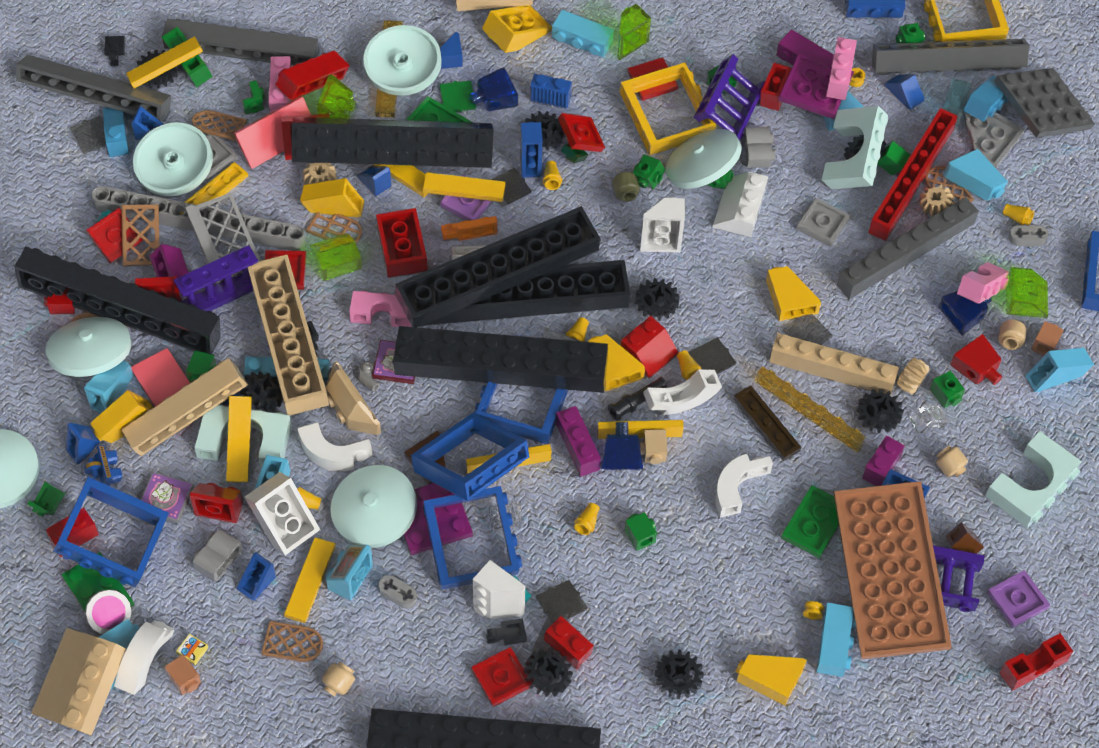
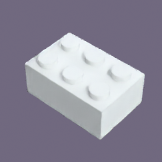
M281 472L245 496L247 503L274 549L284 555L320 530L292 479Z

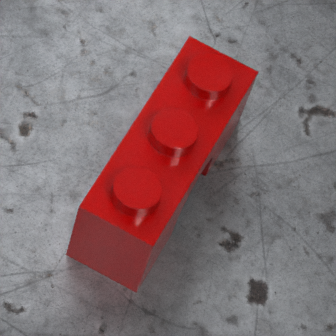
M1059 633L1042 642L1040 647L1026 656L1024 653H1021L1006 661L999 673L1011 691L1066 663L1073 650L1062 634Z

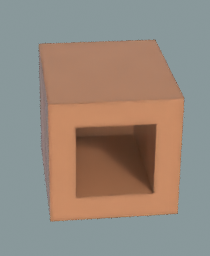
M1045 321L1031 350L1043 356L1048 351H1054L1064 329L1059 328L1056 324Z
M184 654L164 667L167 676L182 696L185 693L193 692L201 683L199 674Z

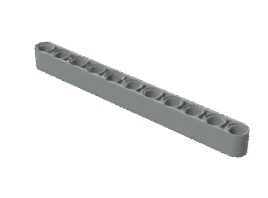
M105 186L96 187L92 191L94 205L99 212H105L107 209L113 212L119 207L121 209L123 204L159 205V224L193 231L185 207L192 205L190 203ZM209 208L200 210L201 216L210 219L214 210ZM148 209L143 213L149 221L152 222L155 219L154 209ZM126 210L127 218L133 219L137 215L134 210ZM217 212L213 221L220 222L223 225L227 216ZM241 214L253 243L291 251H301L305 248V232L301 226ZM230 217L226 226L237 230L238 227L236 226H239L240 223L238 220ZM211 224L208 232L211 235L218 236L222 228ZM224 230L221 237L233 239L235 234ZM238 235L236 240L247 242L246 238Z

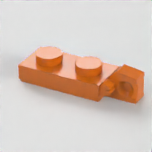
M496 216L483 217L481 219L442 225L441 233L443 240L458 238V241L495 235L498 233Z

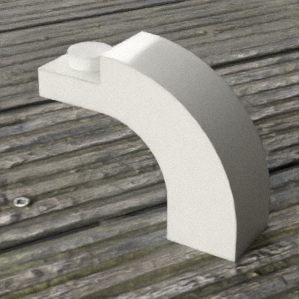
M698 369L690 379L680 385L670 388H647L643 394L650 410H660L662 415H670L687 411L706 402L722 386L715 370Z
M318 423L297 428L301 446L307 457L316 465L327 470H354L353 462L364 461L372 457L369 439L346 446H336L325 440Z
M744 454L727 464L720 474L715 495L716 507L720 518L741 513L742 500L738 492V486L747 479L770 474L773 465L770 456L765 458L756 457L750 461L748 455Z
M156 620L151 624L145 622L131 640L122 658L114 686L135 695L145 685L147 673L155 654L173 636L174 628Z

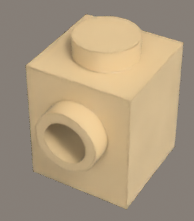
M666 430L644 431L643 442H640V454L644 455L645 463L660 464L666 462Z

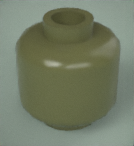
M620 172L612 180L615 196L621 201H633L640 192L637 178L633 173Z

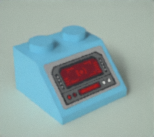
M348 545L345 551L342 550L337 558L338 563L326 575L328 590L350 601L352 600L373 566L371 546Z

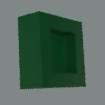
M565 144L561 149L566 158L574 164L585 161L589 155L585 150L572 149L569 144Z

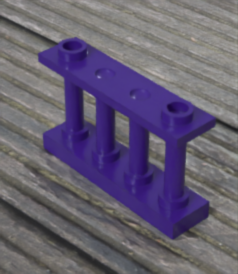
M732 54L721 61L693 118L698 122L710 118L722 129L736 134L740 141L744 136L743 131L761 97V90L765 80L757 85L750 82L736 70L735 65L739 58ZM730 76L750 91L747 98L729 84L728 79ZM723 90L743 105L741 112H738L722 98ZM716 104L736 119L733 127L715 113L714 108Z
M247 245L174 279V283L181 295L187 297L180 302L192 304L203 311H212L253 292L248 267L258 263V259L250 246ZM243 271V274L232 277V274ZM221 279H224L223 282H220V283H218V284H216V285L213 286V283H215V282H217V281H219V280H221ZM205 287V290L194 295V292Z
M933 546L936 564L944 567L941 585L944 606L959 608L963 612H975L979 599L972 598L974 572L981 571L985 555ZM954 567L966 571L963 596L950 593L952 569Z

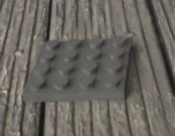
M1054 68L998 75L994 80L1036 138L1089 130L1095 125L1090 115L1084 110L1079 100L1075 98Z

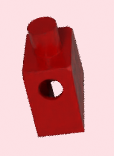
M983 334L953 355L950 365L975 384H979L987 378L993 385H996L1003 377L997 371L1001 363V357Z

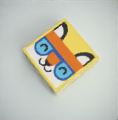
M189 634L176 653L179 656L184 654L190 663L196 665L208 649V645Z

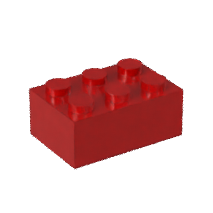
M416 208L376 214L377 230L387 278L427 271V255Z

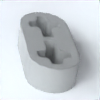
M1018 225L1011 229L1009 241L1016 246H1042L1046 243L1049 233L1043 226Z
M386 575L380 579L379 592L383 597L403 608H412L416 605L417 592L413 587L391 575ZM390 583H392L393 589L388 588L387 590H385V584L389 585ZM411 594V599H406L405 601L403 595Z

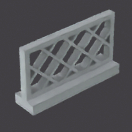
M232 193L196 206L192 204L185 207L186 215L207 264L219 259V257L230 254L232 248L241 249L242 247L234 244L238 235L246 238V246L249 245L258 262L261 261ZM230 200L232 207L229 212L219 209L221 202ZM209 208L214 210L211 218L207 219L201 216L200 210ZM217 212L227 216L223 225L213 221ZM230 217L239 221L240 224L237 230L226 226ZM211 224L222 228L218 237L209 234L208 230ZM224 230L235 234L231 243L221 239ZM218 243L229 246L226 255L217 253L216 247ZM243 271L232 274V277L243 274ZM221 279L215 283L218 284L220 282H223L224 279Z

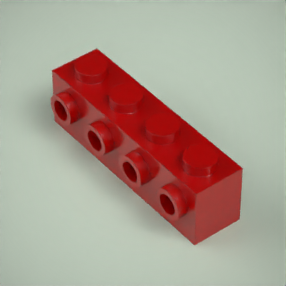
M333 50L323 53L316 58H310L303 63H297L293 67L284 68L279 72V78L275 85L290 100H293L344 79L350 65Z

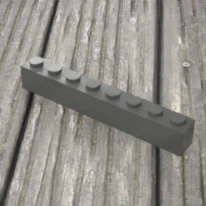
M167 18L162 34L164 36L178 26L187 40L194 36L196 37L203 50L202 54L271 63V57L290 56L292 66L297 63H303L310 58H316L319 54L317 38L183 21L180 19ZM163 40L164 48L169 49Z
M1025 38L873 44L872 67L875 73L886 75L889 72L906 74L908 71H915L917 73H926L927 71L945 72L946 70L962 72L964 69L982 71L986 68H991L992 70H1001L1002 68L1017 70L1028 66L1029 44Z
M26 55L16 64V81L133 115L136 114L138 107L141 106L159 121H162L170 113L171 95L140 86L133 88L130 83L31 55Z
M966 197L841 271L837 286L850 300L974 225L978 210Z

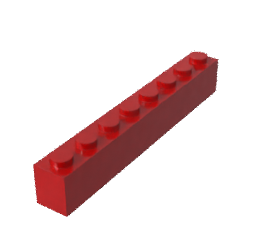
M942 108L939 109L873 216L868 231L869 234L887 241L952 134L958 118L957 115Z

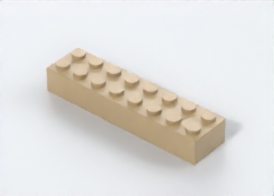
M288 255L259 261L249 266L248 271L287 415L328 406L326 388Z

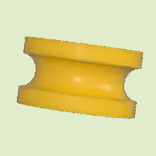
M852 68L854 73L849 85L860 87L864 83L865 72L860 68Z
M815 601L805 602L803 616L811 620L822 619L824 606Z

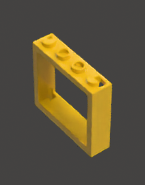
M924 0V10L929 15L928 21L929 26L933 28L934 41L1006 39L1009 28L1000 1L984 0L993 28L945 34L935 0Z
M685 62L621 82L619 93L649 156L678 147L693 136L705 131L714 130L717 126L710 118H706L701 121L703 126L656 140L635 93L680 79L695 111H697L703 99L701 88L695 83L693 72H690Z

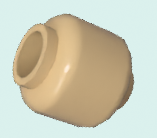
M1006 320L999 329L998 341L1000 345L1008 350L1021 348L1026 338L1025 325L1018 320Z
M949 445L936 455L938 457L936 465L947 477L952 475L958 477L967 470L964 466L968 463V459L957 446L951 447Z
M340 661L338 664L332 663L322 676V682L326 685L324 690L333 696H336L337 693L345 695L355 681L354 670Z

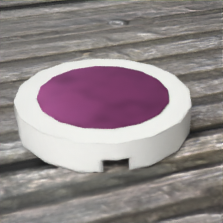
M116 590L99 591L90 598L86 605L87 622L93 630L100 634L106 633L127 619L130 620L131 617L129 601Z

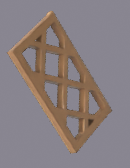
M123 204L121 205L123 266L152 265V262L148 261L144 255L151 248L156 250L160 246L159 205ZM148 209H154L155 219L152 222L143 215ZM126 210H134L137 213L130 222L126 220ZM139 217L149 224L141 233L133 226ZM151 227L155 230V240L152 243L143 236ZM129 228L138 234L131 243L126 240V231ZM140 238L149 245L142 253L133 247ZM129 249H132L138 255L134 261H127V251Z

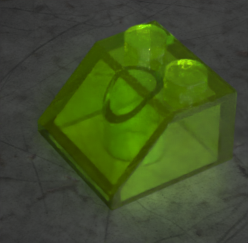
M637 4L627 7L621 13L617 55L619 60L649 42L651 17Z
M329 74L317 103L318 114L329 113L330 118L350 119V113L356 107L353 91L334 75Z
M349 233L310 245L323 281L362 269L361 255L354 239Z
M1011 267L1007 277L1009 282L1006 287V314L1048 318V282L1032 269Z

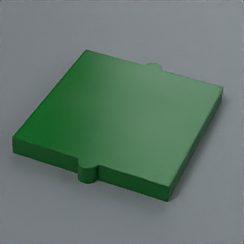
M471 80L440 84L444 106L459 113L476 110Z

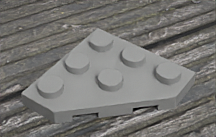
M966 112L964 114V121L973 150L978 149L997 169L1024 134L1025 128L998 113H995L992 118L988 117L984 122Z

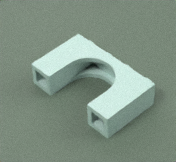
M879 106L837 110L833 128L843 137L864 135V142L860 151L854 157L845 161L825 163L822 181L831 189L873 186L876 167L880 158L881 144L884 140L885 126L888 122V115Z
M219 404L203 415L195 445L197 458L213 461L219 460L223 441L228 434L229 407ZM261 409L251 410V428L256 429L263 436L258 456L260 467H263L266 455L284 458L292 427L290 415L282 412H265Z
M1041 431L1027 444L1023 455L1044 470L1048 477L1049 485L1042 490H1028L1001 473L989 486L985 496L1025 527H1028L1032 522L1037 523L1043 515L1041 511L1044 508L1049 509L1056 500L1054 496L1057 493L1061 495L1067 488L1068 484L1066 483L1069 479L1073 481L1080 473L1078 468L1082 462Z

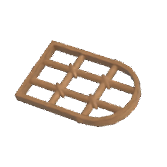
M317 212L306 230L307 233L343 247L356 244L362 235L361 226L355 220L341 214H334L332 219L321 216L320 212ZM336 217H340L349 222L347 225H343L334 220ZM317 218H320L329 223L323 227L315 224ZM351 223H354L355 225H357L360 231L350 228L349 226L351 225ZM335 224L344 228L342 233H337L329 228ZM314 226L324 231L322 234H319L310 229ZM346 231H352L359 234V236L354 240L344 234ZM329 232L339 236L336 241L326 237L325 234ZM341 239H346V240L351 241V242H349V243H342V242H340V240H341Z

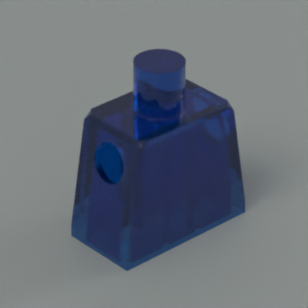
M505 67L478 79L477 91L469 94L473 105L483 102L487 111L518 106V93Z
M958 291L942 296L939 309L963 336L985 318L988 311L987 304L992 301L991 297L981 303H976L958 295Z
M616 422V435L606 436L601 470H642L643 463L638 435H628V422Z

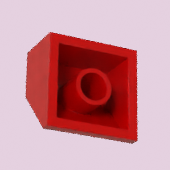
M649 316L621 340V347L644 365V375L649 379L679 353L666 329L652 316Z
M199 483L190 493L195 516L237 523L244 501L242 491L235 487H219L214 483Z

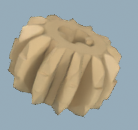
M307 163L306 169H303L305 185L337 180L336 169L331 163Z
M933 184L932 189L925 187V193L920 195V207L923 208L925 214L930 213V217L953 205L954 196L950 194L949 187L944 189L942 184L939 187Z
M912 358L899 376L897 385L905 392L915 393L929 372V366L921 359Z

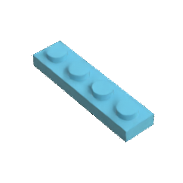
M246 356L244 378L246 374L250 376L251 372L258 375L259 371L263 375L270 373V377H277L272 357ZM317 359L323 381H328L330 361L329 359Z

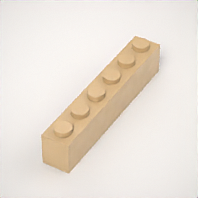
M777 333L770 357V363L868 391L874 389L876 393H879V390L882 389L884 394L888 391L892 393L899 367L780 333Z
M228 358L218 363L216 367L207 373L200 375L192 383L185 385L174 395L167 397L155 408L149 409L137 420L131 421L122 431L131 448L137 454L143 456L248 384L238 367Z

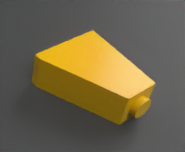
M346 178L304 185L300 196V202L310 213L341 214L357 218L362 216L364 200Z
M788 266L774 267L768 270L766 283L779 321L819 314L820 299Z
M607 334L595 336L587 341L608 344L605 392L644 379V365Z
M127 390L90 423L94 428L93 433L100 441L105 440L113 443L125 436L122 431L123 428L154 407L148 399Z
M748 654L746 660H741L735 672L738 673L736 682L785 706L805 668L807 660L804 658Z

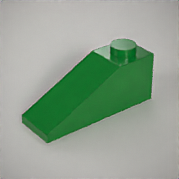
M178 26L162 36L169 49L187 41ZM199 55L180 64L196 87L213 77Z

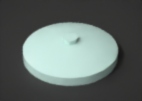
M409 25L393 26L379 32L368 43L363 58L365 72L370 82L385 93L400 96L418 93L431 85L437 78L442 63L440 48L434 37L421 28Z
M177 122L161 125L147 133L137 145L133 156L134 172L143 187L156 195L168 197L188 193L199 186L209 174L213 162L212 148L203 132L192 125Z
M714 129L697 134L681 144L671 154L666 164V175L670 182L678 188L691 189L707 185L722 177L735 165L741 154V143L736 134L726 129Z
M107 317L83 318L66 324L50 337L46 344V356L50 366L61 374L74 377L92 376L108 371L121 363L130 352L131 338L127 327L115 319Z
M0 429V508H4L20 501L31 491L38 478L39 460L33 445L28 439L17 432Z
M384 465L366 466L349 474L339 484L331 501V517L339 534L353 545H369L371 548L382 547L399 539L409 529L417 512V496L409 479L399 470Z

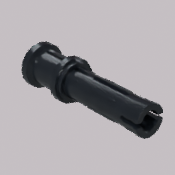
M659 377L634 394L624 395L622 400L615 404H609L608 411L615 421H620L621 417L625 414L633 413L638 405L646 401L643 392L647 388H668L667 384H665L666 381Z

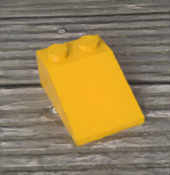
M531 5L490 11L482 30L502 51L507 53L518 51L551 32L552 26Z

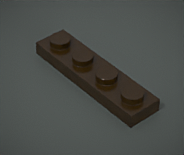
M751 385L734 395L733 400L783 461L801 451L799 443Z

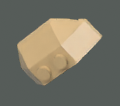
M335 361L326 385L328 406L330 408L334 407L337 419L341 424L344 423L349 430L374 435L381 434L380 422L344 372L339 362Z

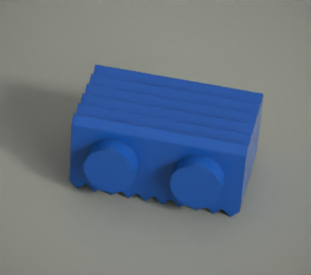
M534 73L530 85V101L545 103L550 106H560L565 109L568 108L572 94V81Z

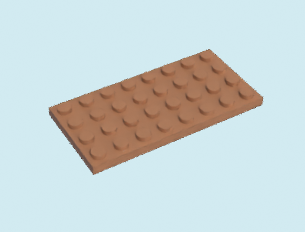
M921 481L834 491L861 660L950 650L952 647Z

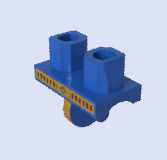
M98 445V453L94 455V458H89V463L84 466L85 473L92 475L93 479L99 478L101 483L108 486L111 483L120 482L122 479L121 468H110L109 466L117 464L118 456L116 450H105L104 445Z

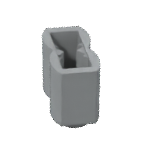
M745 127L744 146L747 168L771 167L772 161H775V149L771 148V145H773V133H770L769 127Z
M221 529L216 533H212L207 539V545L199 549L193 556L194 568L215 582L222 577L229 565L236 560L242 551L241 542Z

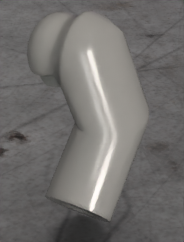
M364 362L359 370V381L375 392L378 390L380 383L372 377L373 364Z

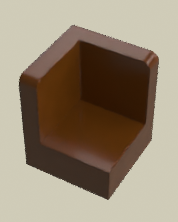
M962 522L945 536L954 550L977 554L984 548L979 537Z

